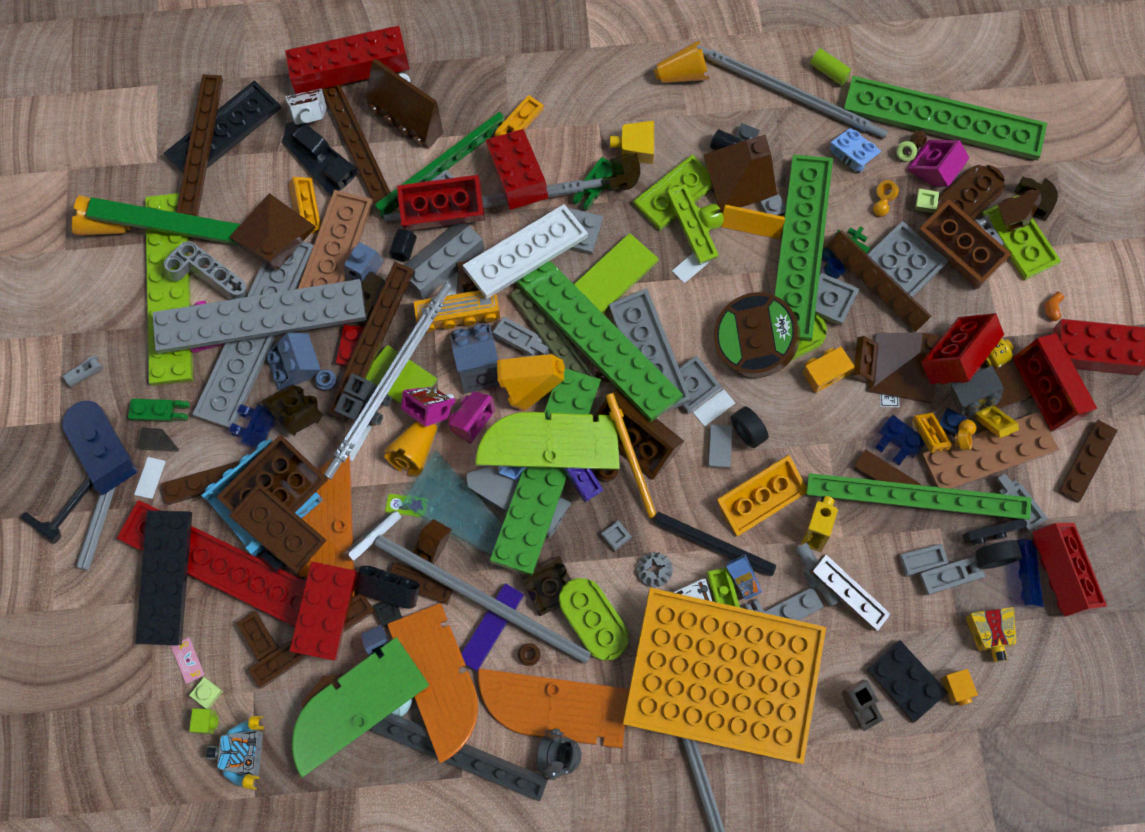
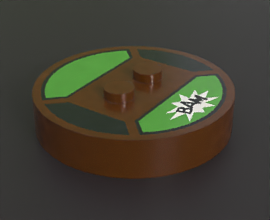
M763 292L748 293L734 299L722 310L714 328V343L719 356L734 372L746 377L761 378L779 372L790 363L799 347L800 327L792 309L779 297Z

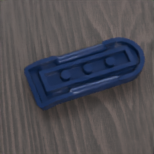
M81 401L67 410L63 418V430L90 477L95 490L100 495L106 494L137 473V468L131 456L124 448L102 407L93 401Z

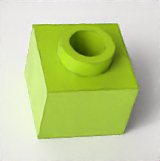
M192 708L189 732L214 735V729H217L219 717L216 715L217 712L211 709Z

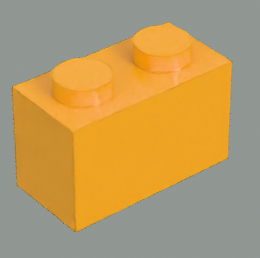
M842 347L837 349L831 348L824 352L823 356L819 359L815 357L807 361L802 374L814 392L818 393L851 375L855 366Z

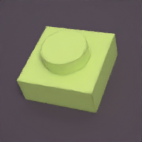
M919 189L915 210L935 213L939 192Z
M204 677L189 696L204 708L210 709L223 691Z

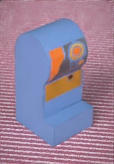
M746 554L727 562L726 567L745 600L762 593L760 584Z

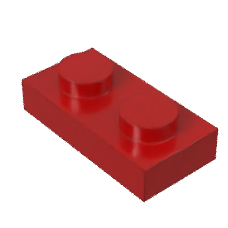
M344 325L336 359L337 366L347 367L364 327Z

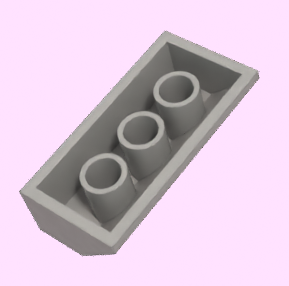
M464 223L454 224L405 264V266L415 271L409 286L424 300L459 271L457 262L474 259L484 251L483 239L469 225Z

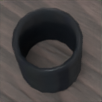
M718 129L712 138L710 149L712 148L716 151L742 142V139Z
M397 229L388 252L389 255L401 262L409 261L417 236L409 230Z

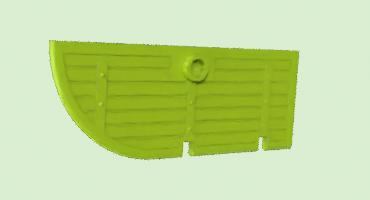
M544 412L510 414L496 421L485 432L477 449L475 465L618 470L620 467L617 427L614 420H611L610 415H598V422H593V415L550 413V420H545Z

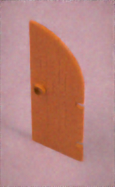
M350 454L346 461L340 464L332 479H328L317 491L323 501L302 518L327 540L298 573L299 578L306 577V581L311 561L354 570V561H347L343 556V553L353 545ZM333 459L322 464L317 470L324 475ZM355 586L352 597H355Z
M441 603L387 624L392 638L397 637L430 685L417 694L415 699L439 763L454 756L466 744L474 730L478 716L477 693L469 672L466 671L461 674L459 672V669L465 667L466 664L450 625L441 627V623L448 620Z
M478 669L479 690L486 708L500 724L509 730L523 735L543 737L545 729H560L564 736L579 743L596 745L597 736L604 737L603 746L623 748L625 725L622 722L629 689Z

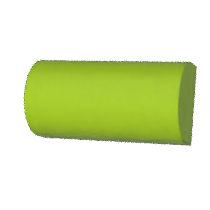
M821 48L817 50L810 61L811 66L841 86L850 77L851 68Z
M727 567L707 571L706 574L714 602L740 608L731 574Z

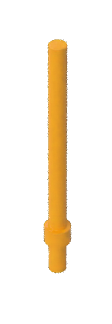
M614 393L605 395L611 410L609 412L611 420H614L648 518L656 516V511L622 418L624 417L622 409H619Z

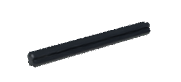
M658 512L654 518V524L731 559L746 554L751 567L768 576H773L776 570V564L661 512Z

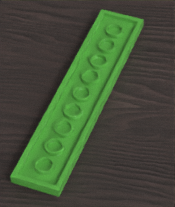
M852 76L844 110L863 118L911 130H923L928 134L960 140V142L1037 161L1041 156L1047 127L1046 122L857 76Z
M793 154L775 296L786 302L792 309L799 323L800 341L812 342L833 158Z
M551 261L515 282L650 423L682 399L683 394Z
M565 368L564 380L553 388L544 411L545 420H550V413L590 414L601 379ZM527 467L526 470L522 471L490 558V563L533 576L568 477L563 468Z

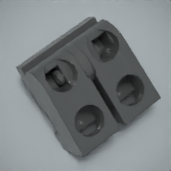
M352 373L344 391L356 397L353 398L342 393L334 411L356 420L377 386L371 381ZM387 394L381 405L388 407L392 397ZM347 400V404H346L345 408L343 409V405H344L345 401ZM376 411L369 425H380L383 420V414Z

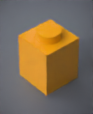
M968 669L941 678L944 688L948 692L947 696L950 704L958 702L959 706L972 703L971 698L978 696Z

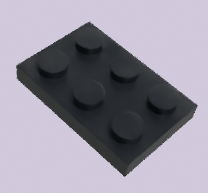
M901 640L866 670L913 723L920 719L948 693Z

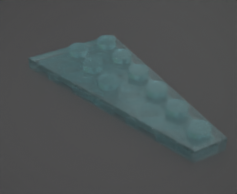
M436 450L402 505L430 522L435 519L451 528V534L492 556L503 526L502 523L486 507L475 492L468 488L467 483L461 479Z

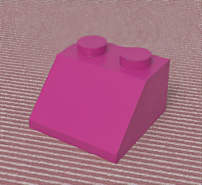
M928 140L907 169L932 186L949 187L969 160V156L960 140Z
M475 391L470 396H465L461 402V408L458 412H454L448 420L450 431L469 444H472L495 412L493 398L487 394Z

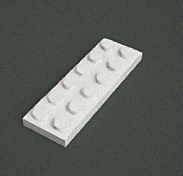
M565 204L465 263L463 270L483 296L488 299L588 238V233Z

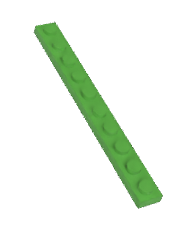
M813 473L808 474L806 492L808 496H829L835 499L1030 520L1032 502L1031 497Z

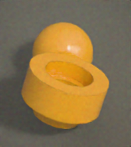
M884 180L877 187V195L881 199L874 204L873 212L878 217L888 214V202L894 200L899 193V188L893 181ZM888 190H892L890 194L886 195Z
M963 420L959 424L958 434H955L956 446H960L961 450L972 449V435L976 432V424L972 420Z

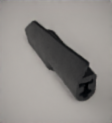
M294 122L286 123L283 143L330 196L333 195L334 190L341 191L355 178L358 169L332 149L328 142L306 123L298 125Z

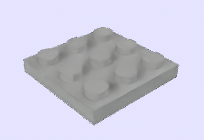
M903 221L868 254L912 297L949 262L946 257Z

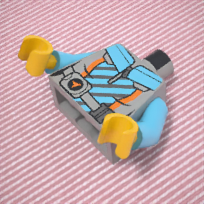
M251 716L249 720L243 721L229 729L227 735L220 737L219 746H208L206 751L207 760H218L217 768L223 770L225 778L236 786H241L245 789L256 790L257 788L253 787V782L255 779L260 778L263 732L256 730L264 729V726H259V720L263 719V716Z

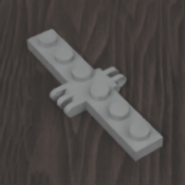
M813 587L765 612L757 599L752 601L756 608L755 610L752 609L750 603L745 604V608L748 610L797 621L824 607Z

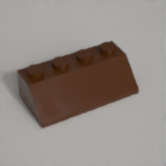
M617 389L612 393H614L619 409H622L624 415L622 418L640 469L653 480L675 456L684 440L657 418L650 423ZM607 399L604 400L595 414L593 422H598V415H610L609 412L611 410ZM617 430L618 451L627 458Z

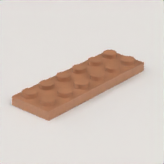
M334 190L298 289L346 281L344 264L351 255L352 250L361 240L373 206V199Z
M1039 411L1015 420L1018 422L1019 430L1008 436L999 438L990 430H986L972 435L971 450H961L960 446L957 447L956 443L952 442L950 450L943 448L942 451L938 452V450H935L934 453L927 451L922 453L921 457L935 487L955 489L1055 453L1059 448Z

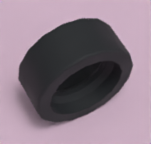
M743 406L731 415L730 419L734 429L748 446L756 448L768 440L769 435L765 425L751 408Z
M1016 540L990 544L979 548L975 552L980 569L1001 567L1022 559L1018 541Z

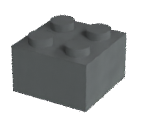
M993 366L976 372L971 380L966 383H952L950 394L960 414L972 416L978 413L981 407L986 405L992 407L1000 402L999 399H1002L1004 387Z

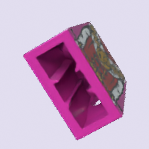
M435 387L403 390L401 410L426 427L447 419L451 406L455 404V398L452 394L445 395Z

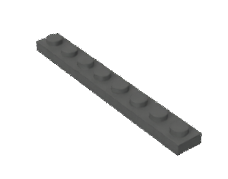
M391 713L372 727L371 731L438 759L427 728ZM467 744L454 756L444 761L537 801L541 800L548 782L547 777Z

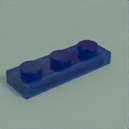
M1019 539L1017 541L1022 554V559L1019 560L1020 569L1018 571L1022 582L1021 598L1024 606L1042 608L1044 606L1037 550L1033 541Z

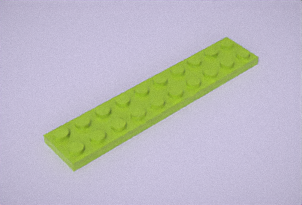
M180 193L145 197L146 207L176 212ZM146 229L149 384L156 386L193 381L192 351L184 349L158 354L155 351L153 312L191 306L190 271L181 280L172 281L167 277L164 267L166 258L180 244L189 241V237ZM174 266V267H172V268H170V269H171V270H177V269H179V267Z

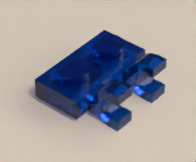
M241 404L237 412L240 413L241 417L251 420L247 428L232 423L229 432H231L232 436L242 438L241 444L256 449L261 442L267 441L276 418L260 404H257L255 409Z
M892 414L880 429L879 433L883 437L875 448L882 453L890 442L895 444L901 450L892 461L900 465L907 455L914 458L925 442L918 432Z

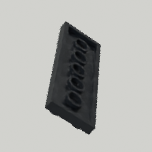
M255 80L218 109L207 168L281 109L280 104ZM191 131L164 152L165 156L182 173H184Z
M147 510L135 644L182 645L192 512Z

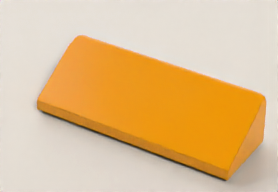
M292 177L288 185L293 210L315 225L316 228L311 234L317 233L320 230L321 223L312 178Z
M725 205L723 212L724 222L721 227L780 239L785 217Z

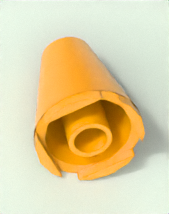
M700 40L657 63V68L654 69L656 79H661L662 83L708 80L709 75H704V72H707L702 48H697V45H700Z
M78 195L73 208L76 209L75 216H72L73 234L78 236L126 234L127 230H131L132 226L87 219L86 214L90 198L84 195Z
M416 420L386 447L384 457L387 462L400 472L402 469L408 471V476H420L437 432L436 423L425 427Z

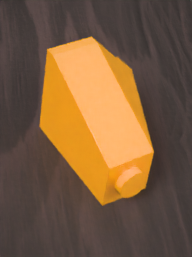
M552 354L497 360L498 382L501 388L505 387L510 397L507 399L510 405L521 411L529 409L564 380L565 365L563 360Z

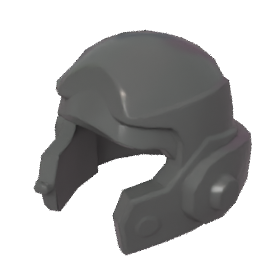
M560 729L548 731L542 737L537 751V766L542 775L548 777L549 780H556V778L570 774L577 769L581 762V749L577 742L564 736Z

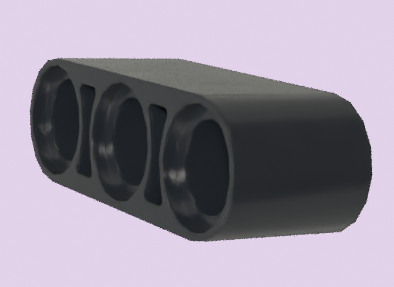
M361 566L358 571L355 589L362 595L402 608L411 609L416 606L420 584L413 579L373 566Z

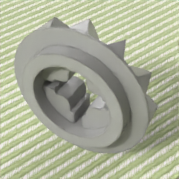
M650 552L641 558L637 571L639 578L644 584L650 587H660L670 580L673 569L667 556L660 552ZM652 561L656 563L657 567H663L658 571V578L653 571H648L652 568Z

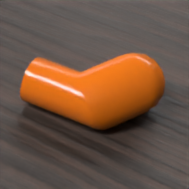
M1059 291L1044 305L1047 317L1054 322L1058 321L1062 316L1058 304L1065 298Z

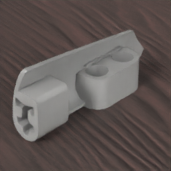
M491 467L467 473L468 488L476 492L477 496L507 515L519 480L517 481L502 475L498 470ZM562 498L559 499L546 537L551 538L564 519V513L571 506L570 502Z

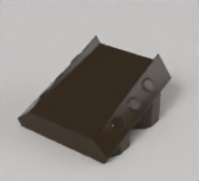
M294 384L263 399L261 402L293 436L316 422L319 423L323 415L318 410L317 398L311 395L305 396L304 389Z
M560 556L553 557L537 565L533 576L523 573L519 574L538 616H542L560 607V592L571 581Z

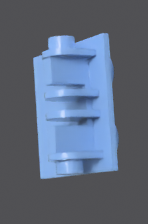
M849 128L833 140L829 148L831 153L841 161L848 157L845 164H849V167L855 172L859 171L860 173L864 170L865 164L881 153V150L875 144L866 140L858 131Z

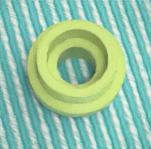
M911 141L900 143L896 151L898 158L902 161L914 159L917 154L916 145ZM904 148H910L911 153L905 154L903 152Z

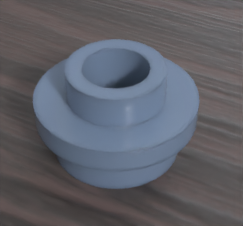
M322 370L316 375L315 383L321 390H330L336 384V376L330 370ZM325 378L330 379L328 383H323V380Z

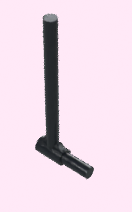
M87 477L51 523H41L27 512L22 514L21 520L36 529L38 534L51 543H57L61 538L59 526L92 487L93 483L90 477Z

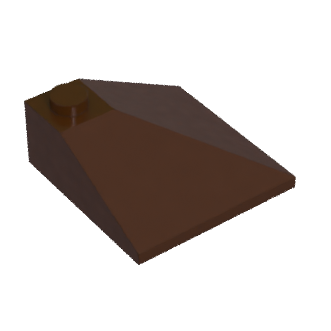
M766 134L703 155L715 199L720 207V213L724 212L725 205L743 207L777 195L772 156Z
M269 193L234 231L230 239L277 272L316 227Z
M876 333L875 342L878 345L874 382L869 383L868 392L932 403L936 384H930L922 361L942 336L928 333Z

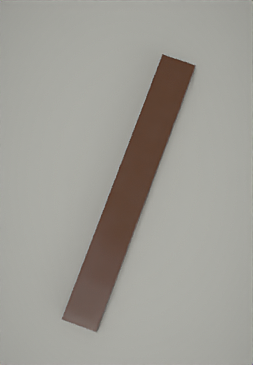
M202 74L176 213L198 216L223 84L222 75Z
M341 85L322 89L324 98L375 206L377 202L391 193Z
M394 262L327 409V415L347 422L349 417L334 410L342 393L353 398L356 397L344 391L352 373L364 379L367 378L415 272L414 269ZM347 400L345 401V403H344V405H343V409L345 408V406H346V404H347Z

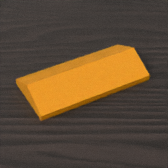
M788 454L723 494L716 501L723 518L738 537L805 495L807 487Z

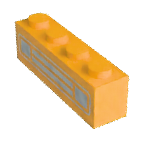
M479 290L446 296L442 302V308L426 333L440 328L452 329L458 325L471 326L476 324V322L484 321L490 323L496 321V319H501L497 294L486 299ZM432 298L413 301L416 323Z

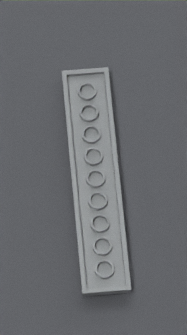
M303 242L277 272L262 263L247 297L297 289L314 245ZM276 335L225 343L192 415L204 421L234 430Z
M360 279L153 312L155 351L159 354L366 320L362 282Z

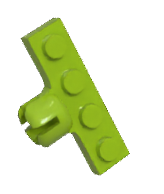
M686 184L668 190L666 194L698 264L701 265L717 259L719 254L709 235V231L721 227L724 222L722 212L717 214L720 207L714 203L702 208L697 207Z

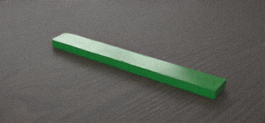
M500 111L401 185L431 181L446 169H450L483 144L486 139L491 138L495 134L496 130L504 122L503 114ZM397 188L375 204L377 213L381 218H384V214H389L399 207Z
M90 197L86 214L87 219L233 245L238 244L231 240L230 236L241 225Z

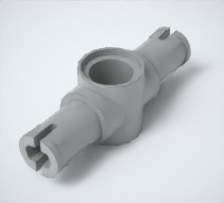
M805 543L796 548L795 550L805 564V571L803 573L809 585L821 591L830 607L840 602L831 591L809 572L819 560L815 557L809 545Z

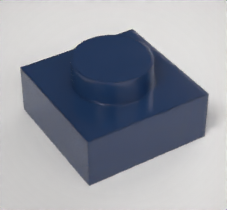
M947 407L939 424L944 432L955 437V434H958L959 424L966 420L967 417Z

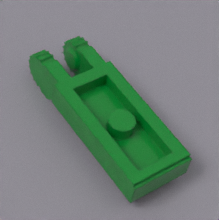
M601 157L584 181L603 179L614 175L611 162ZM605 188L584 189V192L575 194L572 202L578 204L585 193L590 195L583 206V209L588 211L595 199L597 200Z
M131 398L128 419L130 421L145 422L187 421V414L174 413V409H189L190 403L182 400Z

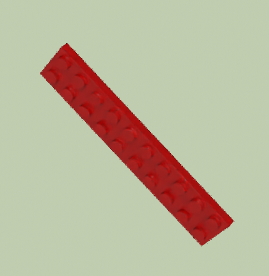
M138 500L117 539L143 551L147 510H161ZM191 526L188 562L189 575L296 627L306 581L283 570L275 573L261 559Z

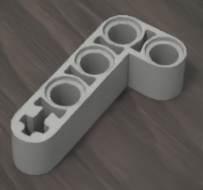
M186 241L180 244L164 261L166 275L172 281H179L189 271H192L229 300L247 296L246 284L241 278L192 242ZM188 252L193 253L191 256L184 255ZM204 264L209 265L207 268H201L200 266ZM174 266L179 267L177 270H171L170 268ZM225 277V279L221 281L217 280L216 278Z

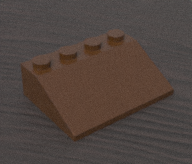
M374 59L366 93L368 109L373 114L382 116L389 125L393 124L403 135L412 137L419 146L423 145L429 149L443 134L437 101L380 61Z
M280 434L217 498L233 512L260 482L296 513L328 479Z

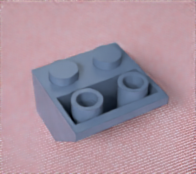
M478 324L474 328L466 330L460 328L449 333L458 372L497 363L498 357L490 324Z
M287 333L267 354V360L278 390H282L292 384L297 385L308 381L321 370L308 333Z

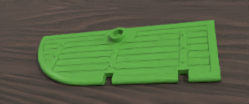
M397 637L380 648L384 653L382 658H379L374 652L337 679L341 685L339 689L336 690L331 683L304 706L297 718L292 735L293 759L301 778L430 686Z

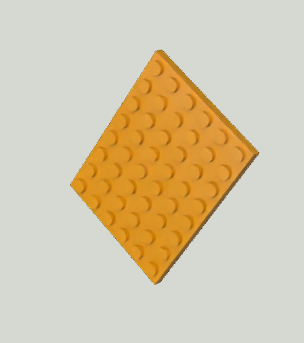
M649 588L622 724L804 764L826 627Z

